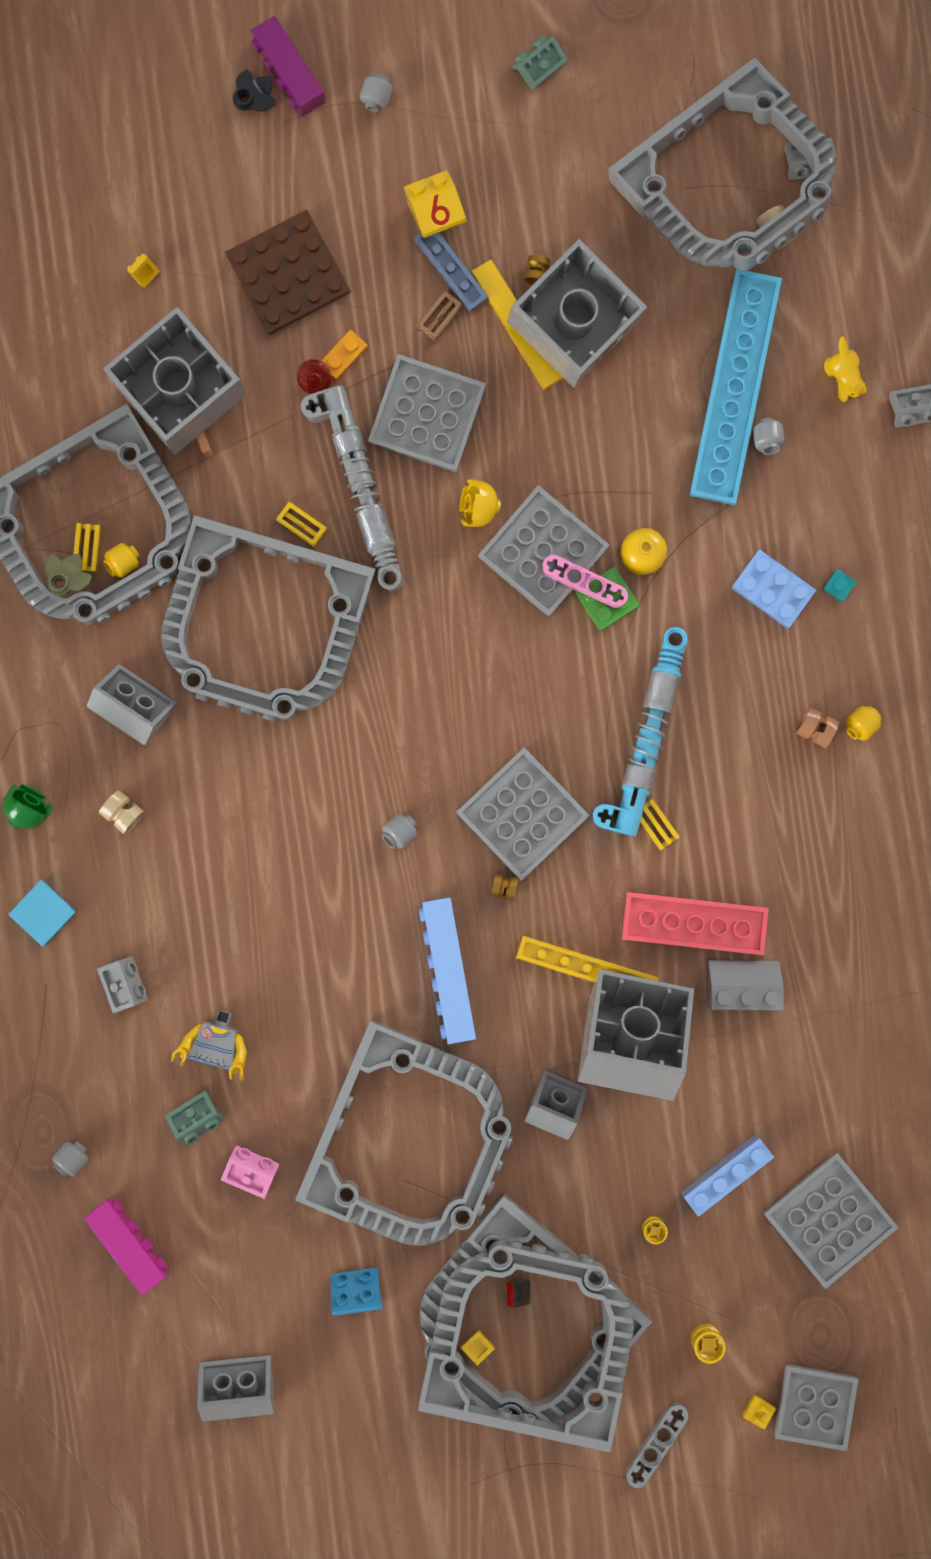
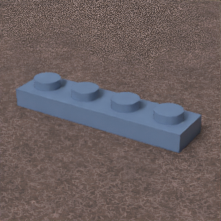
M420 232L414 237V242L469 313L488 300V295L439 232L423 238Z

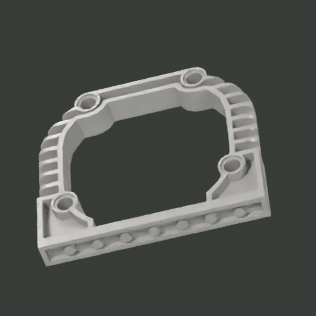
M753 58L608 168L610 183L643 219L647 217L660 234L687 260L705 267L720 266V268L734 265L736 269L746 271L756 264L765 262L773 251L782 249L790 238L794 235H800L807 225L823 217L830 204L831 185L834 179L836 162L832 145L824 133H821L817 126L799 110V107L791 102V94L756 58ZM723 105L729 111L752 113L754 121L758 124L772 123L805 157L812 168V175L802 183L799 199L756 232H738L725 241L706 237L697 231L666 198V181L662 176L655 174L657 155L675 141L682 140L687 132L694 127H699L708 116ZM741 253H748L749 255H747V256H742V255H740V254H741Z
M127 404L0 478V559L21 595L39 612L58 619L76 618L86 625H92L97 622L103 623L111 618L110 614L115 611H124L132 605L131 602L137 598L144 599L152 593V589L168 585L172 582L171 578L178 574L179 557L182 556L191 527L189 509ZM95 442L100 449L117 453L119 460L127 469H138L162 508L166 519L165 541L150 551L146 566L97 595L81 591L66 599L50 592L20 543L19 539L24 533V526L15 517L20 497L15 488L37 475L47 474L51 471L52 466L69 461L71 455ZM129 452H136L134 460H126ZM14 523V529L6 533V525ZM166 559H173L172 567L164 569L163 562ZM87 606H91V614L88 617H83L82 610Z
M194 515L178 566V576L162 625L164 653L171 666L182 676L181 682L184 688L194 693V698L208 702L210 698L217 700V705L231 709L232 705L241 707L240 712L249 715H253L254 712L263 714V719L276 722L277 718L290 720L296 716L297 711L314 708L328 700L336 692L345 675L375 579L376 570ZM239 542L262 548L264 553L271 556L285 555L287 560L295 563H300L302 560L326 567L324 574L334 592V595L328 601L329 611L335 618L334 625L319 671L314 680L300 691L280 688L274 690L269 695L215 679L212 671L206 665L191 659L187 646L188 629L204 580L213 579L217 575L219 569L217 563L222 558L237 551ZM203 562H211V567L208 571H200V565ZM339 601L347 604L343 612L334 610L335 604ZM194 675H199V685L191 687L189 684L190 678ZM283 702L291 704V710L286 714H282L279 711V706Z
M370 1020L295 1201L347 1223L350 1221L408 1245L433 1244L447 1238L456 1229L466 1230L470 1228L475 1218H480L485 1208V1204L482 1203L485 1194L490 1195L494 1186V1182L491 1181L494 1172L499 1173L504 1161L500 1157L503 1150L508 1151L513 1139L510 1136L511 1123L504 1114L502 1096L496 1083L479 1066L428 1045L412 1036ZM399 1054H406L409 1057L410 1062L406 1066H400L396 1062V1057ZM392 1066L396 1072L406 1073L412 1067H416L464 1087L476 1095L485 1109L480 1122L481 1135L485 1141L463 1194L456 1195L447 1202L440 1216L427 1219L408 1217L361 1197L357 1183L349 1179L343 1180L336 1169L334 1160L325 1156L334 1131L339 1132L344 1122V1118H341L343 1109L349 1110L354 1098L350 1093L360 1070L370 1073L382 1067ZM496 1121H503L506 1124V1128L502 1132H496L492 1128L493 1124ZM349 1188L353 1191L354 1196L350 1199H345L341 1195V1190ZM464 1210L468 1212L469 1218L465 1221H460L456 1218L457 1212Z
M504 1192L474 1226L465 1241L435 1275L424 1292L420 1308V1321L426 1339L425 1357L427 1361L441 1297L447 1280L453 1271L464 1261L477 1254L487 1253L488 1248L486 1244L489 1240L508 1242L509 1239H515L521 1242H529L535 1235L554 1252H556V1249L570 1252V1256L579 1257ZM496 1251L493 1255L494 1258L497 1259L502 1256L504 1251ZM593 1271L589 1275V1279L597 1281L602 1275L597 1271ZM625 1296L630 1305L634 1322L632 1347L652 1321L647 1313ZM601 1300L602 1322L594 1326L590 1333L592 1348L563 1384L549 1396L530 1401L523 1394L515 1390L501 1392L464 1361V1373L460 1379L470 1394V1403L474 1406L492 1410L511 1408L517 1411L516 1415L521 1416L522 1413L534 1415L538 1420L552 1423L563 1420L566 1414L576 1409L583 1402L582 1390L587 1383L596 1382L604 1343L597 1342V1338L601 1334H607L608 1313L603 1301ZM448 1362L445 1367L450 1371H454L458 1368V1364Z
M509 1239L508 1242H493L487 1253L477 1254L460 1264L450 1275L443 1289L418 1403V1411L610 1453L622 1399V1387L633 1338L634 1322L632 1311L625 1295L615 1283L608 1279L605 1267L588 1255L580 1254L579 1257L570 1256V1252L556 1249V1252L547 1251L545 1246L532 1244V1247L522 1245L523 1242L515 1239ZM502 1250L507 1253V1256L504 1260L498 1261L494 1258V1253ZM516 1269L577 1282L579 1289L586 1296L603 1301L608 1313V1329L596 1382H590L584 1386L582 1390L583 1402L576 1409L565 1415L563 1425L538 1420L534 1415L522 1413L521 1416L512 1414V1411L504 1408L492 1410L470 1405V1394L460 1379L464 1373V1360L456 1352V1347L468 1297L472 1288L485 1276L504 1278L511 1275ZM593 1271H599L602 1274L601 1278L597 1281L590 1280L589 1275ZM448 1362H455L458 1364V1368L450 1371L445 1365ZM593 1393L601 1395V1398L596 1402L589 1400V1396Z

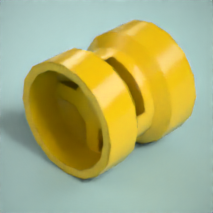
M657 1216L647 1217L641 1225L645 1239L651 1244L664 1242L668 1235L666 1225Z

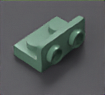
M553 35L548 37L540 36L532 43L534 47L528 52L524 50L514 58L516 62L511 65L513 70L517 69L530 89H534L568 60Z
M206 1090L165 1115L176 1140L184 1145L196 1142L199 1136L207 1131L215 1130L225 1120L223 1115L218 1112L209 1092Z

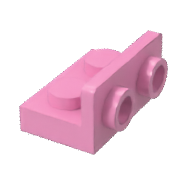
M235 1146L221 1180L265 1199L279 1163L251 1152L247 1148Z

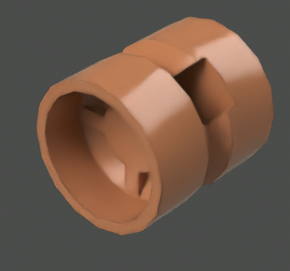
M808 707L801 717L795 733L805 739L813 738V743L826 748L838 729L839 721L829 716L823 718L821 712ZM818 726H820V727H821V729H820V731H819V732H818V731H816V730H817V728H818Z

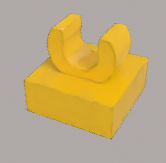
M142 253L141 256L135 258L136 261L131 266L127 267V271L140 286L146 288L160 271L148 256Z
M477 1329L461 1345V1349L478 1366L495 1349V1346Z
M753 1394L742 1416L765 1430L776 1407Z

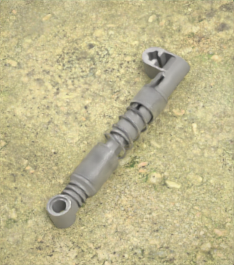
M335 386L310 394L302 400L301 411L313 423H320L330 419L335 450L338 459L342 460L340 464L344 465L346 471L343 476L348 477L349 485L347 487L351 488L352 494H357L350 499L359 498L361 506L354 510H361L356 514L366 550L372 555V558H375L373 562L376 564L375 568L378 569V582L386 591L397 592L403 587L404 577L399 564H396L398 563V560L395 558L396 554L393 553L395 547L394 535L388 522L385 506L375 504L379 501L381 495L372 492L377 487V483L372 479L374 472L369 469L370 460L365 456L367 449L360 427L355 424L345 388L343 386ZM321 400H324L327 408L326 412H324L321 409ZM313 405L317 406L315 413H312ZM341 420H344L345 427H346V431H345V432H344V429H343ZM372 494L379 495V498L374 501ZM389 574H396V582L392 585L386 584V577Z

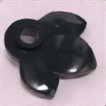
M248 69L238 75L236 79L237 90L233 94V103L237 109L241 111L254 109L262 112L271 109L276 104V100L269 95L272 89V77L262 76L253 79ZM244 97L249 99L247 102H241V99Z

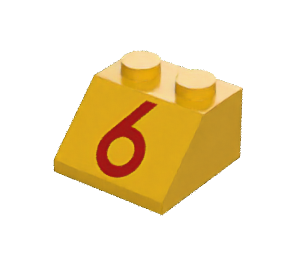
M447 170L404 186L409 209L423 238L467 222L456 187Z

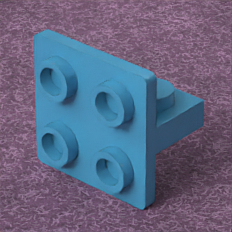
M378 1268L331 1274V1311L333 1315L383 1309Z

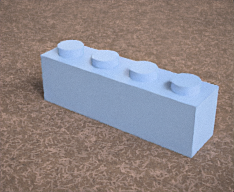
M754 1134L680 1193L699 1217L771 1161L774 1156L762 1140Z

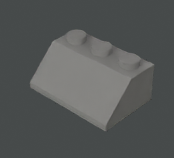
M118 664L93 688L86 707L143 745H146L158 733L177 702Z
M708 960V1008L712 1010H783L784 986L779 961Z
M271 1355L199 1363L197 1408L202 1422L274 1414L275 1392Z

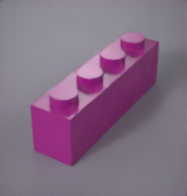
M275 15L251 29L253 40H251L252 46L258 54L261 52L264 56L263 62L270 73L274 72L277 76L275 80L282 92L286 90L288 93V101L293 110L296 111L298 109L303 117L326 102L324 91Z

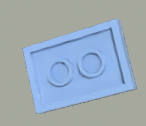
M760 549L731 587V589L787 629L790 628L816 592V589Z

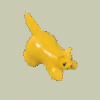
M841 336L838 343L839 352L826 359L824 370L829 377L835 376L838 383V397L842 402H846L849 396L856 398L861 394H865L867 388L859 372V357L853 349H848L845 337Z

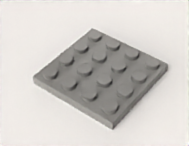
M398 354L373 424L368 444L457 473L486 388V383Z
M538 485L479 553L478 558L545 615L550 617L573 588L544 574L542 565L545 558L550 555H556L590 570L610 545ZM556 561L546 564L549 566L550 572H553L554 569L561 571L559 575L561 578H563L564 572L568 568L566 565H564L563 570L558 568ZM576 570L570 571L567 575L572 583H577L581 579V574Z
M525 747L456 812L521 881L590 816Z
M837 1152L830 1155L762 1212L825 1289L899 1228Z

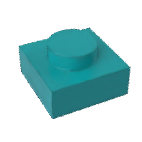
M836 569L822 590L843 602L856 584V581Z

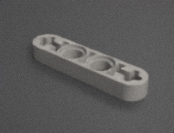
M672 1402L666 1407L628 1465L626 1478L632 1487L641 1488L648 1482L686 1424L688 1412L682 1403ZM679 1409H681L680 1412L682 1414V1417H676L672 1423L675 1426V1429H673L672 1426L669 1424L673 1419V1414L671 1412L673 1410L677 1412ZM662 1428L670 1431V1437L665 1441L657 1438V1433ZM647 1449H654L657 1452L654 1460L648 1461L644 1458V1452ZM639 1461H641L644 1464V1467L641 1470L642 1478L640 1479L637 1477L635 1480H633L632 1472L634 1471L635 1473H637L640 1470L641 1464L639 1463Z

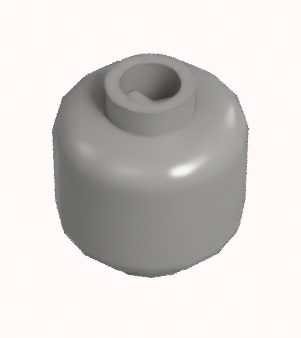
M372 73L371 76L364 79L360 100L365 104L366 109L378 112V109H384L388 106L393 89L389 79L377 73Z
M765 418L753 428L755 448L763 454H776L784 446L783 425L779 421Z
M396 814L383 825L382 838L391 848L403 849L416 838L417 831L415 827L417 823L409 815L405 817L402 814Z
M78 1141L74 1144L64 1142L52 1157L54 1162L52 1167L66 1178L69 1175L72 1177L77 1176L89 1161L88 1156L85 1154L87 1149Z

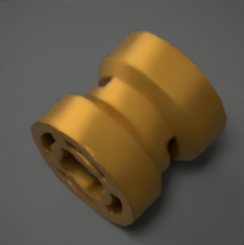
M529 255L527 261L528 270L525 272L524 281L533 285L549 269L551 260L542 255Z
M495 873L491 896L497 898L504 896L507 900L514 901L519 878L512 876L505 878L502 874Z

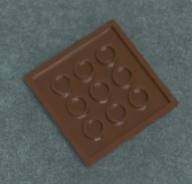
M307 209L225 252L268 335L351 293L347 282Z

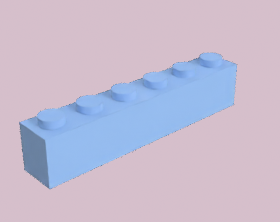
M451 897L422 902L423 907L419 908L421 922L426 921L427 931H423L425 945H430L431 954L427 955L429 969L434 968L436 976L431 978L433 991L439 993L440 1001L436 1002L438 1016L443 1015L444 1025H440L442 1039H447L448 1044L475 1040L476 1035Z

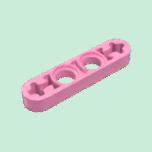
M550 555L543 561L542 570L546 576L606 605L620 608L628 599V592L621 585L566 559ZM556 561L558 568L563 570L564 565L568 566V568L565 570L563 578L559 577L561 571L554 569L553 572H550L549 566L546 564ZM572 570H576L581 574V579L577 583H572L568 579L567 575ZM593 580H597L602 584V590L598 593H593L589 589V583ZM607 585L611 587L609 592L613 594L620 591L623 601L618 600L616 603L613 601V596L609 594L606 595V598L602 597Z

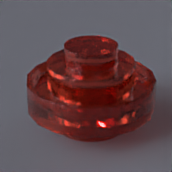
M317 359L303 362L297 371L299 387L309 394L328 389L331 383L330 368L324 362Z

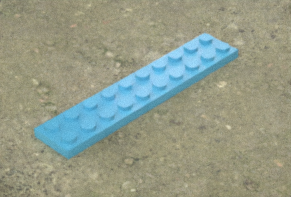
M738 269L735 271L689 496L735 505L737 502L782 281L780 277Z

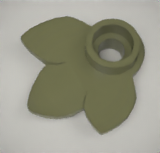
M51 554L46 561L45 570L49 576L47 586L54 595L62 596L69 591L83 590L91 582L92 576L81 572L82 559L80 554L70 555L62 561L56 555ZM63 581V587L57 588L55 586L56 582Z

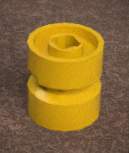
M704 1323L699 1324L692 1330L690 1343L698 1359L708 1364L720 1361L725 1354L726 1347L717 1328L711 1324Z

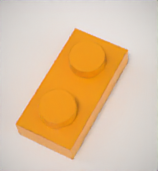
M350 329L322 359L319 365L338 381L365 352L368 345Z

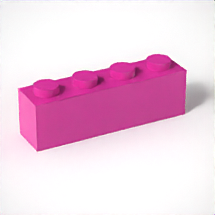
M111 1196L90 1212L84 1220L140 1294L144 1295L169 1273L167 1270L168 1265L162 1257H157L153 1252L154 1247L146 1237L143 1238L140 1235L137 1223L132 1218L128 1219L123 1212L125 1209L121 1202L117 1199L114 1200Z

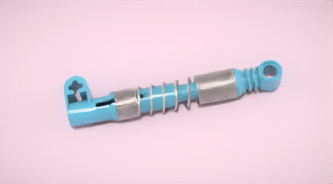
M673 627L666 631L661 647L663 651L659 654L662 657L658 658L660 663H657V666L652 669L650 683H648L647 694H645V701L643 703V708L650 710V712L641 711L642 714L648 715L647 724L638 723L639 726L645 727V729L640 728L639 735H635L637 742L636 746L632 747L634 754L629 759L631 764H628V767H626V774L622 783L624 792L620 807L608 804L596 807L593 812V820L599 828L632 837L637 836L646 798L651 794L655 773H657L654 767L655 763L660 761L657 756L658 752L663 749L660 745L661 740L666 738L665 734L659 731V728L669 726L668 722L663 720L662 717L672 714L677 689H679V682L682 676L678 666L682 664L679 661L683 660L681 655H684L687 634L679 627ZM677 635L682 639V643L678 646H673L669 643V638ZM634 789H637L638 794L635 806H631L630 803ZM604 810H607L608 815L612 817L614 810L619 811L615 828L610 827L611 820L609 819L602 823L601 818L598 817L599 813L603 814Z

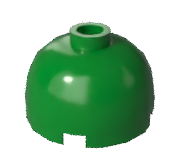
M13 784L6 793L2 805L4 815L8 819L9 824L17 829H34L41 826L53 810L51 803L49 802L47 805L42 800L45 796L36 789L21 784L20 787H15L16 784Z

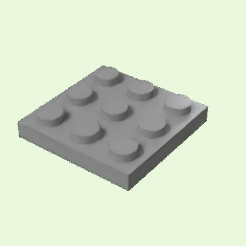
M786 1364L774 1431L775 1439L847 1451L859 1380L857 1376Z

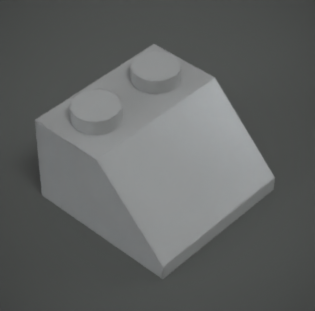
M544 1070L529 1104L524 1122L569 1140L578 1124L588 1088Z

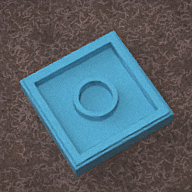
M40 880L8 915L42 947H45L77 911L44 880Z

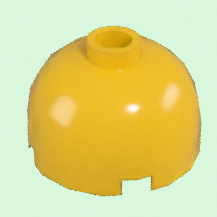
M467 480L466 482L469 483V486L463 487L460 497L459 512L464 511V519H460L463 526L468 527L488 525L494 519L496 513L500 511L501 502L497 497V493L487 482Z
M651 528L633 530L625 537L620 549L623 565L628 571L636 575L655 573L662 567L667 558L665 539L659 532Z

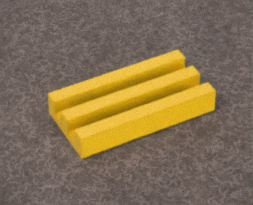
M290 501L276 518V522L313 548H315L322 535L328 530L327 527ZM289 509L320 529L318 533L288 513ZM284 516L314 536L313 540L283 520Z
M76 523L74 554L81 553L82 532L85 530L82 571L97 572L101 525ZM92 530L95 531L91 567H88L90 536Z
M653 799L645 803L643 811L665 842L661 844L643 817H641L640 824L661 851L680 836ZM649 806L656 812L672 837L669 838L649 811Z

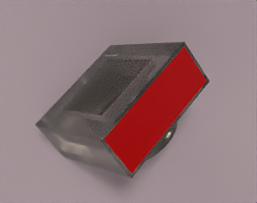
M522 1278L507 1282V1307L516 1308L530 1304V1279Z

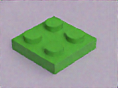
M615 566L600 576L626 589L628 599L622 607H611L579 591H575L576 596L600 632L640 606ZM593 580L589 583V589L593 593H598L602 590V584L597 580ZM607 585L602 597L606 598V595L609 594L613 596L614 602L617 603L618 600L623 601V598L620 596L621 592L617 591L613 594L609 592L611 587Z

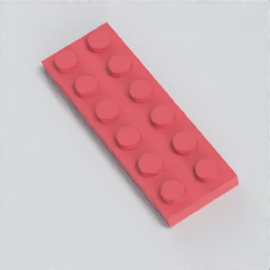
M626 892L621 939L764 955L769 908Z

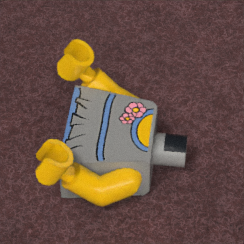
M218 1010L215 1023L205 1021L203 1024H197L185 1035L178 1050L173 1052L171 1062L174 1061L175 1057H181L180 1066H183L187 1057L188 1059L229 1069L230 1080H232L234 1073H240L239 1078L242 1081L244 1079L243 1068L247 1050L243 1037L238 1034V1029L229 1027L232 1013Z

